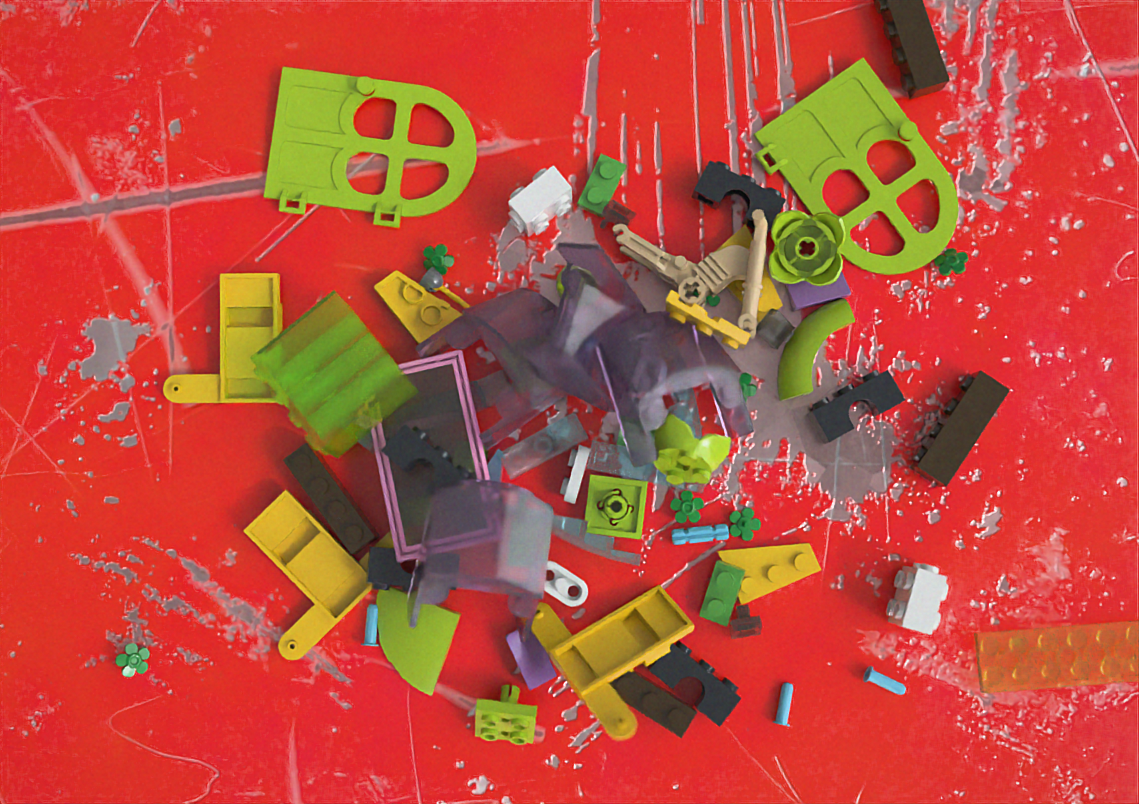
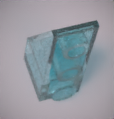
M575 412L497 455L512 480L587 441L588 435Z

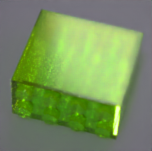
M335 290L250 358L256 366L253 371L263 383L267 382L273 388L270 393L280 405L284 404L291 411L288 413L291 421L298 428L302 427L308 433L305 436L306 440L316 451L319 449L325 456L329 453L339 458L374 427H377L379 423L383 422L419 392L352 307Z

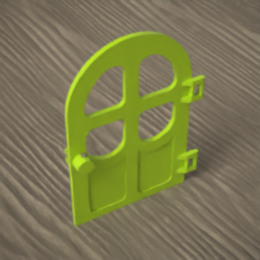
M861 58L754 134L763 147L762 150L755 154V157L769 176L777 170L781 172L811 215L819 212L832 213L822 197L823 185L829 175L838 170H849L859 178L869 193V199L841 217L846 232L845 241L841 247V255L853 265L876 274H904L919 269L931 262L949 243L956 228L959 211L955 185L945 167L919 134L917 125L908 119L864 58ZM898 131H899L900 136H901L903 139H905V140H910V141H903V140H901V139L899 138V136H898ZM882 140L901 142L915 160L914 168L889 185H884L879 181L866 159L869 148ZM768 154L774 163L772 167L765 161L764 155ZM923 179L929 180L934 184L939 199L938 221L935 228L928 233L917 232L896 203L899 195ZM880 211L886 215L902 237L904 248L899 254L894 256L873 254L862 249L852 241L850 230L873 213Z
M282 67L264 197L280 200V212L305 215L306 204L372 212L375 213L374 225L399 228L401 217H421L436 213L450 205L462 194L473 175L476 165L477 143L474 130L465 112L453 99L427 86L371 79L367 76L356 77ZM375 90L372 95H370V96H364V95H368V94L372 93V91ZM370 98H384L393 100L396 103L394 130L390 139L368 138L357 133L354 128L353 118L356 110L364 101ZM425 104L444 115L454 129V140L449 147L441 148L412 144L408 141L413 106ZM366 152L386 155L389 158L384 192L379 195L359 193L352 188L347 179L346 167L349 160L355 154ZM418 159L447 165L449 177L439 190L426 197L414 200L404 199L400 195L403 166L406 160ZM287 201L299 202V208L286 207ZM381 214L393 215L394 221L381 220Z

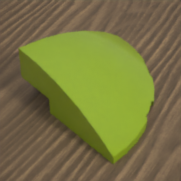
M390 586V590H379L376 600L378 607L377 629L382 649L388 661L392 663L404 680L421 692L432 696L462 613L435 604L436 602L412 593L401 591V589Z

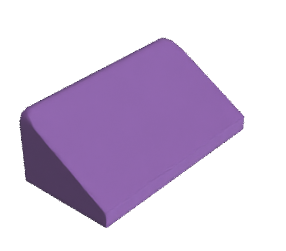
M842 271L837 281L829 285L816 286L807 281L785 284L793 311L847 298L851 295L850 288Z
M527 625L505 636L529 690L557 676L545 649Z

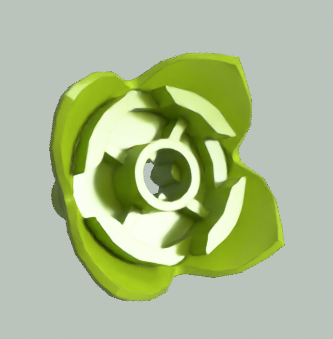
M790 210L777 214L771 228V237L775 244L768 261L771 277L786 284L807 281L812 285L824 286L836 282L843 268L841 247L845 241L846 232L842 218L829 212L807 215L801 211ZM802 242H814L815 247L812 249L815 252L813 255L801 254L800 250L803 248L800 245Z
M669 413L659 422L655 431V440L653 438L649 439L648 445L653 452V464L666 475L667 482L673 485H681L683 482L706 484L710 480L711 473L718 469V466L727 457L730 448V437L707 434L696 439L691 427L686 422Z

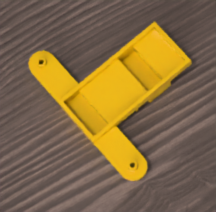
M233 273L220 274V374L173 375L165 381L163 391L166 398L174 403H304L331 401L337 394L338 385L336 380L328 374H280V332H283L280 274Z
M288 489L243 530L314 603L279 640V652L288 660H298L303 657L372 590V583L366 582L369 552L358 562L340 544L341 542L334 538L329 529L310 510H307ZM404 527L408 547L414 546V534L410 529ZM391 531L374 547L395 549Z
M660 584L572 636L552 608L546 603H532L524 611V620L527 626L549 654L551 661L580 700L587 705L605 731L612 738L618 740L629 738L634 734L637 728L636 719L609 682L628 670L631 673L633 667L641 662L648 666L669 653L672 643L694 630L692 621Z

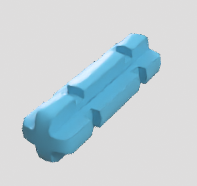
M718 524L714 527L709 525L687 528V530H684V528L673 529L671 536L674 545H681L688 541L689 543L713 541V539L726 540L729 538V531L726 524Z

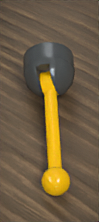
M431 267L426 272L419 285L429 292L442 291L469 311L472 318H480L482 313L479 308H473L443 286V276L439 271Z

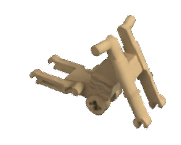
M757 209L752 214L755 228L751 234L753 240L750 244V250L739 245H731L714 253L711 252L699 264L687 261L684 256L676 257L663 252L631 232L624 224H617L613 227L615 234L619 232L624 233L616 237L617 243L623 245L620 248L621 253L657 274L659 278L677 287L678 294H680V302L685 305L687 303H696L704 308L706 298L709 295L712 298L715 297L717 293L734 280H746L742 285V288H744V291H742L743 302L738 327L742 330L749 329L750 338L753 339L755 337L759 298L762 297L760 290H763L761 283L768 223L762 210ZM697 292L699 294L698 298L691 296L690 299H687L686 297L687 293L693 295Z

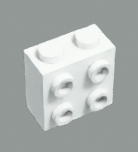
M554 165L548 170L543 168L533 176L531 184L526 188L523 186L517 188L510 195L511 200L508 201L510 222L519 233L524 231L528 237L533 233L538 235L549 226V220L555 215L561 217L571 208L572 187Z
M914 562L913 567L903 566L902 571L899 570L895 577L894 587L897 588L895 597L890 599L887 606L886 615L889 616L888 622L932 635V631L937 629L941 615L938 612L940 602L945 600L948 593L947 576L938 574L939 568L923 563Z

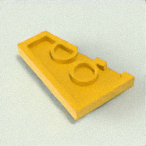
M746 224L716 251L731 245H739L750 250V244L753 239ZM765 265L761 283L763 290H760L762 297L759 298L756 318L760 326L783 306ZM734 280L725 288L742 306V291H744L742 285L746 280Z
M395 270L374 286L376 293L426 355L472 322L470 317L464 313L461 314L444 300H440L427 292L424 287L398 270Z
M673 290L670 291L666 299L665 310L670 313L669 318L681 324L687 321L696 326L695 330L707 337H710L711 334L722 338L721 343L731 349L745 348L751 334L721 317L713 316L710 319L707 317L708 312L696 303H687L685 305L678 301L680 294Z
M810 543L717 551L721 561L746 569L737 596L741 605L821 571Z

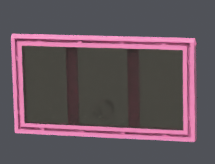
M455 350L437 356L360 373L397 562L492 540L498 541L503 538L462 350ZM404 424L411 429L415 425L429 436L426 442L432 448H435L438 444L451 455L447 461L455 468L461 464L473 475L470 481L475 487L453 512L446 509L425 490L435 476L433 464L427 462L420 463L407 474L381 451Z

